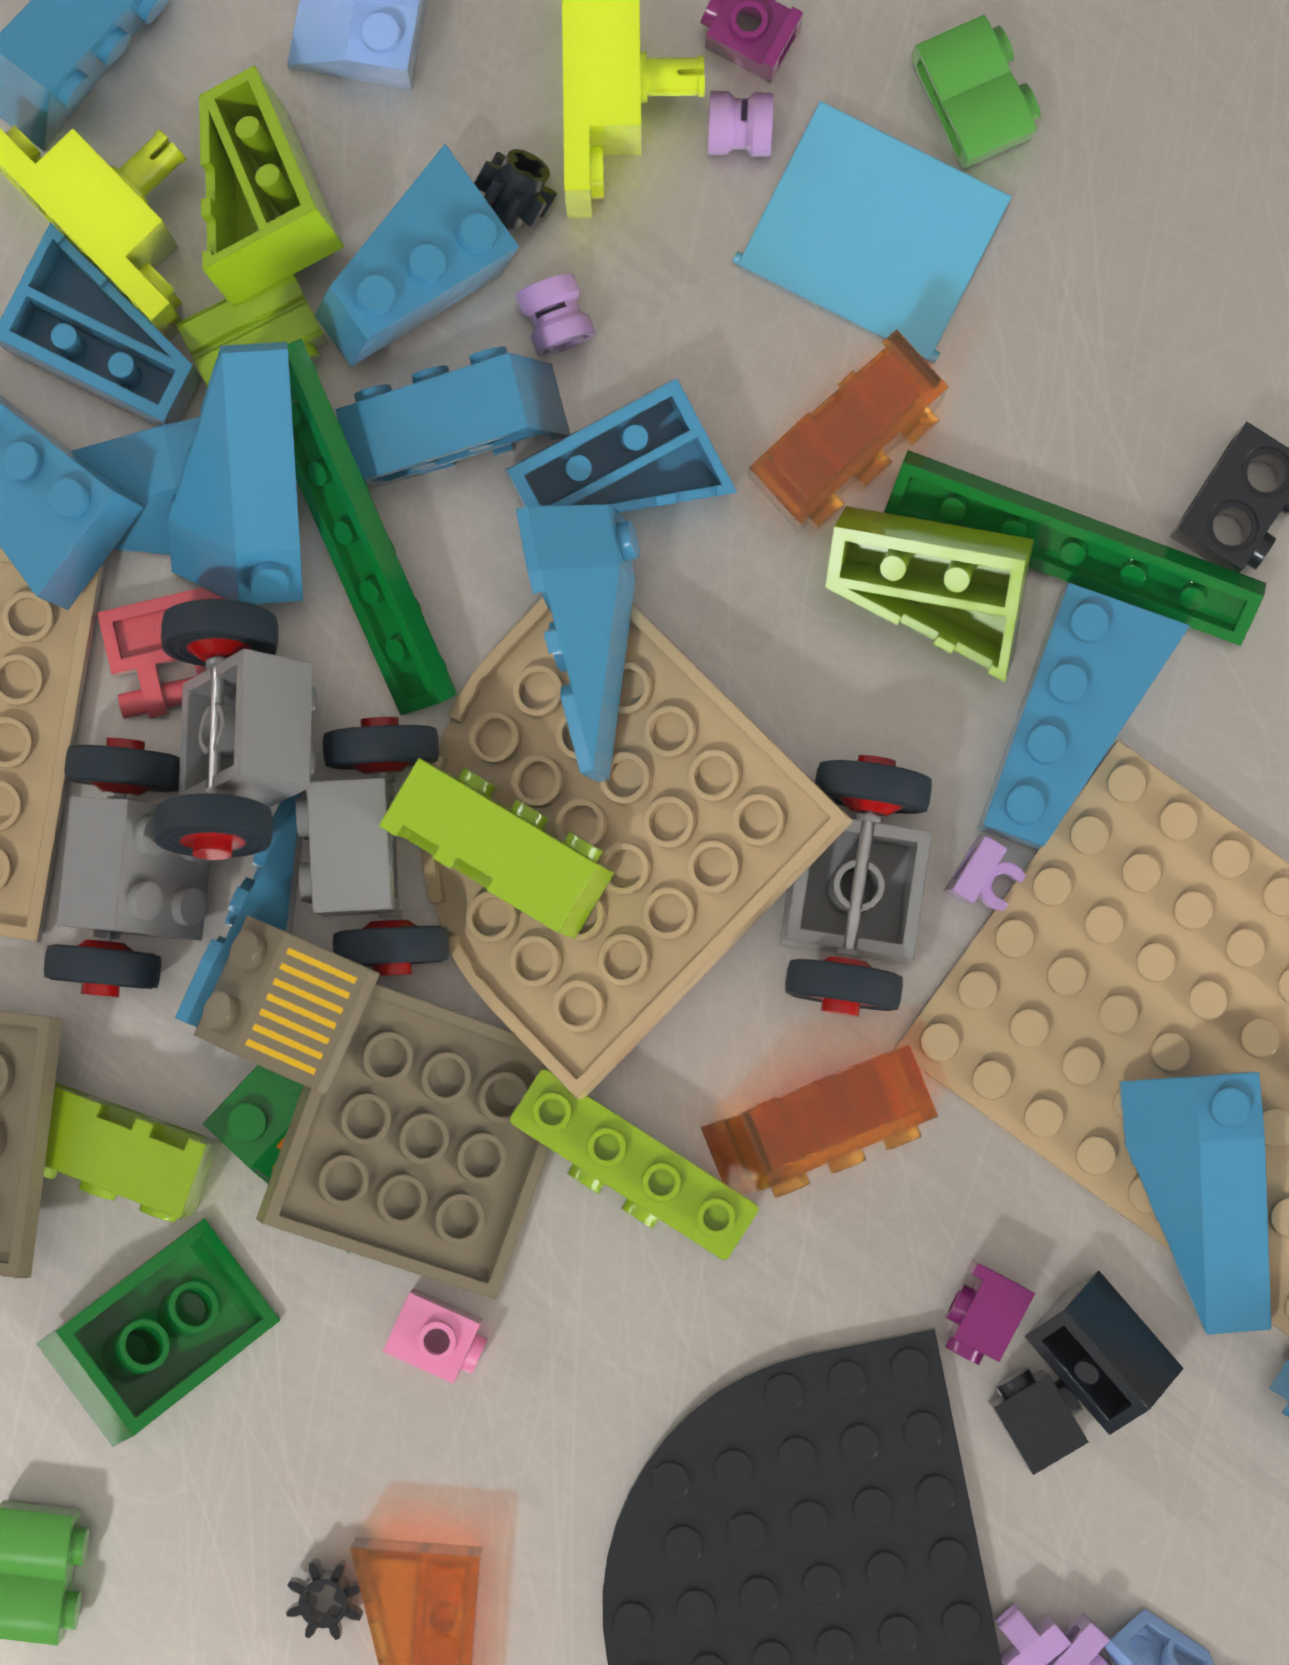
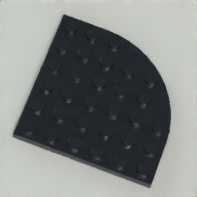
M933 1327L806 1352L771 1362L743 1374L731 1381L727 1386L716 1391L701 1404L692 1408L664 1436L645 1461L628 1491L615 1523L607 1555L603 1583V1632L608 1665H1003L936 1332Z

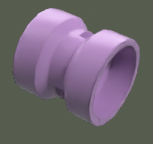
M710 90L707 155H727L733 149L746 150L752 157H771L774 94L754 92L749 98H735L729 91Z
M572 273L560 274L538 281L515 295L522 315L530 318L534 330L531 340L538 357L550 356L572 349L587 342L596 335L590 316L581 312L577 300L580 296V290Z

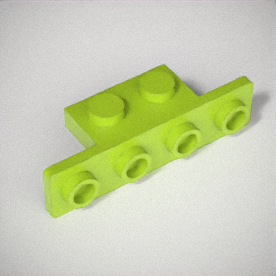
M543 1069L538 1073L510 1117L512 1125L573 1163L567 1174L598 1194L607 1185L627 1198L621 1209L653 1229L657 1222L661 1220L722 1260L730 1257L758 1213V1206L754 1202L588 1095L583 1099H577L547 1069Z

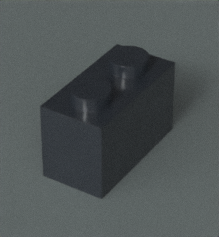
M1099 1270L1060 1296L1024 1336L1109 1435L1149 1411L1184 1369Z

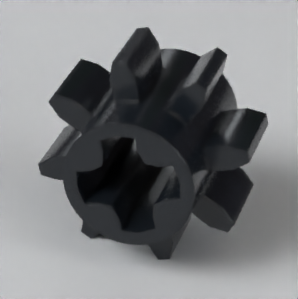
M520 149L509 151L507 156L501 152H496L491 162L485 161L474 181L478 190L485 193L483 197L507 229H518L522 226L523 222L529 227H534L539 217L544 218L557 196V192L545 186L550 177L547 165L534 154Z
M314 1558L309 1563V1573L311 1576L309 1581L306 1582L303 1579L292 1577L287 1585L291 1591L300 1594L299 1602L292 1604L288 1608L286 1615L287 1617L299 1615L303 1617L308 1623L305 1629V1637L308 1639L314 1635L317 1628H329L331 1636L338 1640L342 1635V1618L345 1616L351 1620L360 1621L364 1613L360 1607L351 1604L352 1596L358 1595L364 1589L365 1583L364 1581L349 1583L343 1575L346 1569V1561L343 1559L336 1565L334 1571H323L321 1563ZM325 1584L332 1586L336 1589L334 1601L342 1605V1608L332 1605L326 1613L318 1611L315 1608L318 1598L310 1593V1590L319 1593Z

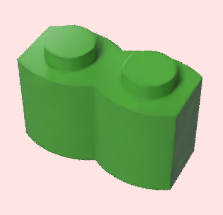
M983 14L914 46L911 59L932 106L937 112L945 136L962 169H966L1032 139L1037 130L1034 120L1041 117L1040 108L1030 86L1027 83L1018 85L1010 71L1008 63L1014 61V53L1011 43L1001 26L992 28L988 19Z
M6 1500L0 1503V1639L58 1646L65 1637L66 1629L76 1630L80 1616L82 1594L81 1591L71 1590L74 1565H84L89 1543V1527L79 1526L80 1509Z

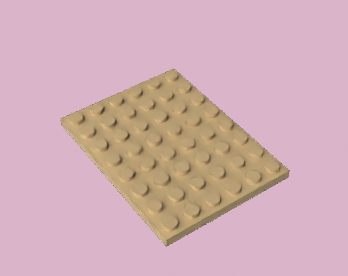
M1117 740L1097 766L1046 845L1034 853L1022 870L1026 876L1023 882L1014 881L1002 899L1008 904L1004 911H992L893 1050L1170 1251L1171 1249L1162 1228L1151 1209L1149 1198L1137 1170L1133 1166L1124 1146L1119 1081L1242 1071L1259 1072L1265 1132L1271 1325L1289 1337V863L1124 743Z

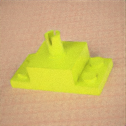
M562 0L564 192L567 218H592V199H604L603 155H642L641 103H647V96L705 97L704 55H699L698 57L647 58V51H640V0Z
M15 125L6 133L0 128V172L135 308L171 341L179 333L176 323L182 320L175 310L182 302L173 293L175 290L155 269L178 248V245L163 220L147 205L149 202L145 197L174 169L187 160L184 154L173 142L170 143L168 137L158 129L154 136L118 169L114 165L110 167L74 129H71L52 149L41 157L40 151Z

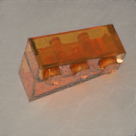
M897 329L882 342L885 348L857 373L854 370L851 371L837 384L840 387L812 413L808 412L749 467V479L797 532L801 531L810 522L817 530L824 526L846 505L839 497L857 480L864 488L869 486L892 465V460L886 454L904 438L912 446L915 445L940 422V419L934 412L940 407L949 386Z
M906 1045L867 1059L782 1096L773 1097L756 1104L757 1106L741 1113L714 1121L700 1128L724 1184L741 1195L771 1188L774 1198H777L811 1184L806 1172L827 1164L830 1174H834L864 1162L867 1159L863 1148L883 1141L885 1149L890 1150L922 1137L918 1125L938 1117V1114L910 1045Z
M355 1537L350 1546V1551L378 1665H474L483 1547Z

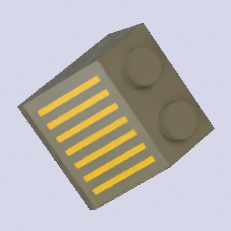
M247 915L239 935L232 943L229 957L212 995L205 1003L202 1017L194 1036L326 1095L380 973Z

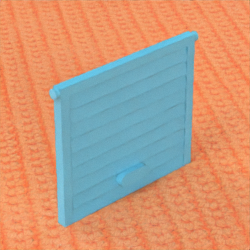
M820 101L744 253L742 254L737 251L732 263L935 364L940 355V352L935 349L1012 196Z

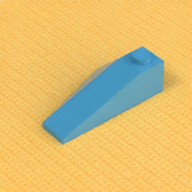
M608 504L526 506L516 509L525 562L533 594L542 593L543 599L551 610L553 621L549 623V630L544 632L549 654L553 653L557 667L562 673L567 672L570 681L568 684L561 685L560 697L580 773L596 782L610 780L636 581L632 559L640 557V546L635 527L631 520L625 521Z
M1242 1071L1119 1081L1124 1146L1133 1166L1137 1170L1149 1198V1204L1154 1216L1162 1228L1174 1256L1175 1265L1205 1334L1271 1330L1265 1132L1259 1072Z

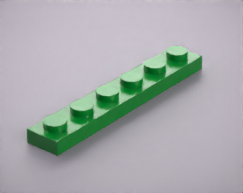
M302 338L287 344L297 483L400 716L440 704L457 695L456 689L424 619L420 604L415 598L402 569L394 545L388 537L370 496L369 488L363 480L345 439L343 429L323 389L316 367L309 357Z
M910 450L906 452L884 513L1034 539L1029 568L1188 624L1193 629L1239 646L1242 645L1265 595L1267 583Z

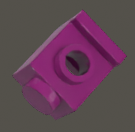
M710 0L700 24L709 28L706 33L705 48L772 83L801 30L803 12L793 6L790 9L775 0ZM746 13L759 20L761 24L754 31H744L738 26L737 19Z
M972 1259L967 1271L976 1276L977 1279L972 1288L962 1284L948 1308L945 1318L954 1323L949 1331L951 1336L945 1347L977 1365L981 1363L984 1355L1000 1362L1035 1293Z

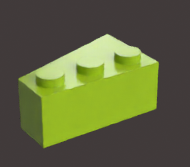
M253 65L200 94V164L205 169L206 198L201 199V217L205 220L207 229V251L202 252V270L228 302L235 306L345 246L286 108L258 68Z
M845 506L834 526L825 588L895 625H898L900 622L934 640L933 645L950 654L952 651H955L986 667L988 674L1006 682L1014 659L1034 539Z
M418 758L381 820L379 827L394 836H399L412 842L433 855L432 858L448 868H454L485 887L488 892L557 933L576 939L614 875L613 871L597 862L603 851L572 832H569L565 840L562 841L545 831L544 828L550 819L516 799L511 809L491 797L497 786L464 767L459 777H456Z
M55 1082L44 1177L55 1179L58 1171L81 1180L78 1188L84 1192L111 1201H115L116 1196L119 1195L139 1203V1211L175 1223L176 1219H182L196 1212L221 1141Z

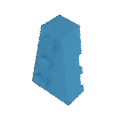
M31 0L0 32V118L11 127L15 125L32 143L45 151L110 66L122 55L142 25L153 22L163 11L168 0Z
M444 144L329 286L314 316L352 367L500 277L519 248V245L450 149Z
M50 222L0 319V346L4 350L155 426L179 422L202 379L193 364Z
M494 347L470 355L471 365L451 372L448 366H436L418 371L411 375L413 384L393 391L391 385L385 384L356 392L354 394L356 403L335 409L363 480L367 485L379 487L455 467V461L490 450L493 451L494 456L513 451L512 443L540 434L551 436L552 441L570 435L552 363L507 353L506 347Z
M677 378L662 384L504 470L523 507L608 504L617 513L737 493Z

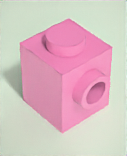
M413 1288L407 1296L383 1352L454 1384L460 1370L473 1374L488 1339L477 1334L483 1319Z

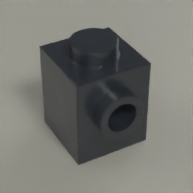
M1026 1367L1006 1377L995 1386L999 1395L989 1400L988 1403L1032 1475L1037 1474L1089 1443L1074 1418V1415L1083 1411V1408L1077 1397L1061 1379L1053 1382L1050 1375L1043 1369L1032 1375L1029 1368Z

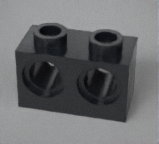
M1246 421L1235 433L1169 537L1211 563L1238 573L1244 569L1246 564L1256 570L1276 541V537L1268 533L1269 528L1280 511L1289 516V448ZM1264 462L1274 469L1277 475V486L1274 491L1262 492L1251 485L1247 476L1250 463ZM1222 514L1231 515L1241 523L1243 539L1239 545H1226L1217 539L1213 531V522L1216 516Z

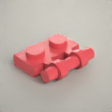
M201 587L97 612L111 674L119 676L136 671L138 674L141 689L118 694L119 706L124 719L147 713L150 719L169 715V708L182 705L183 683L193 678L189 677L162 683L158 666L179 661L168 656L162 649L161 624L164 612L170 607L183 602L225 598ZM195 665L197 675L207 670L206 666Z

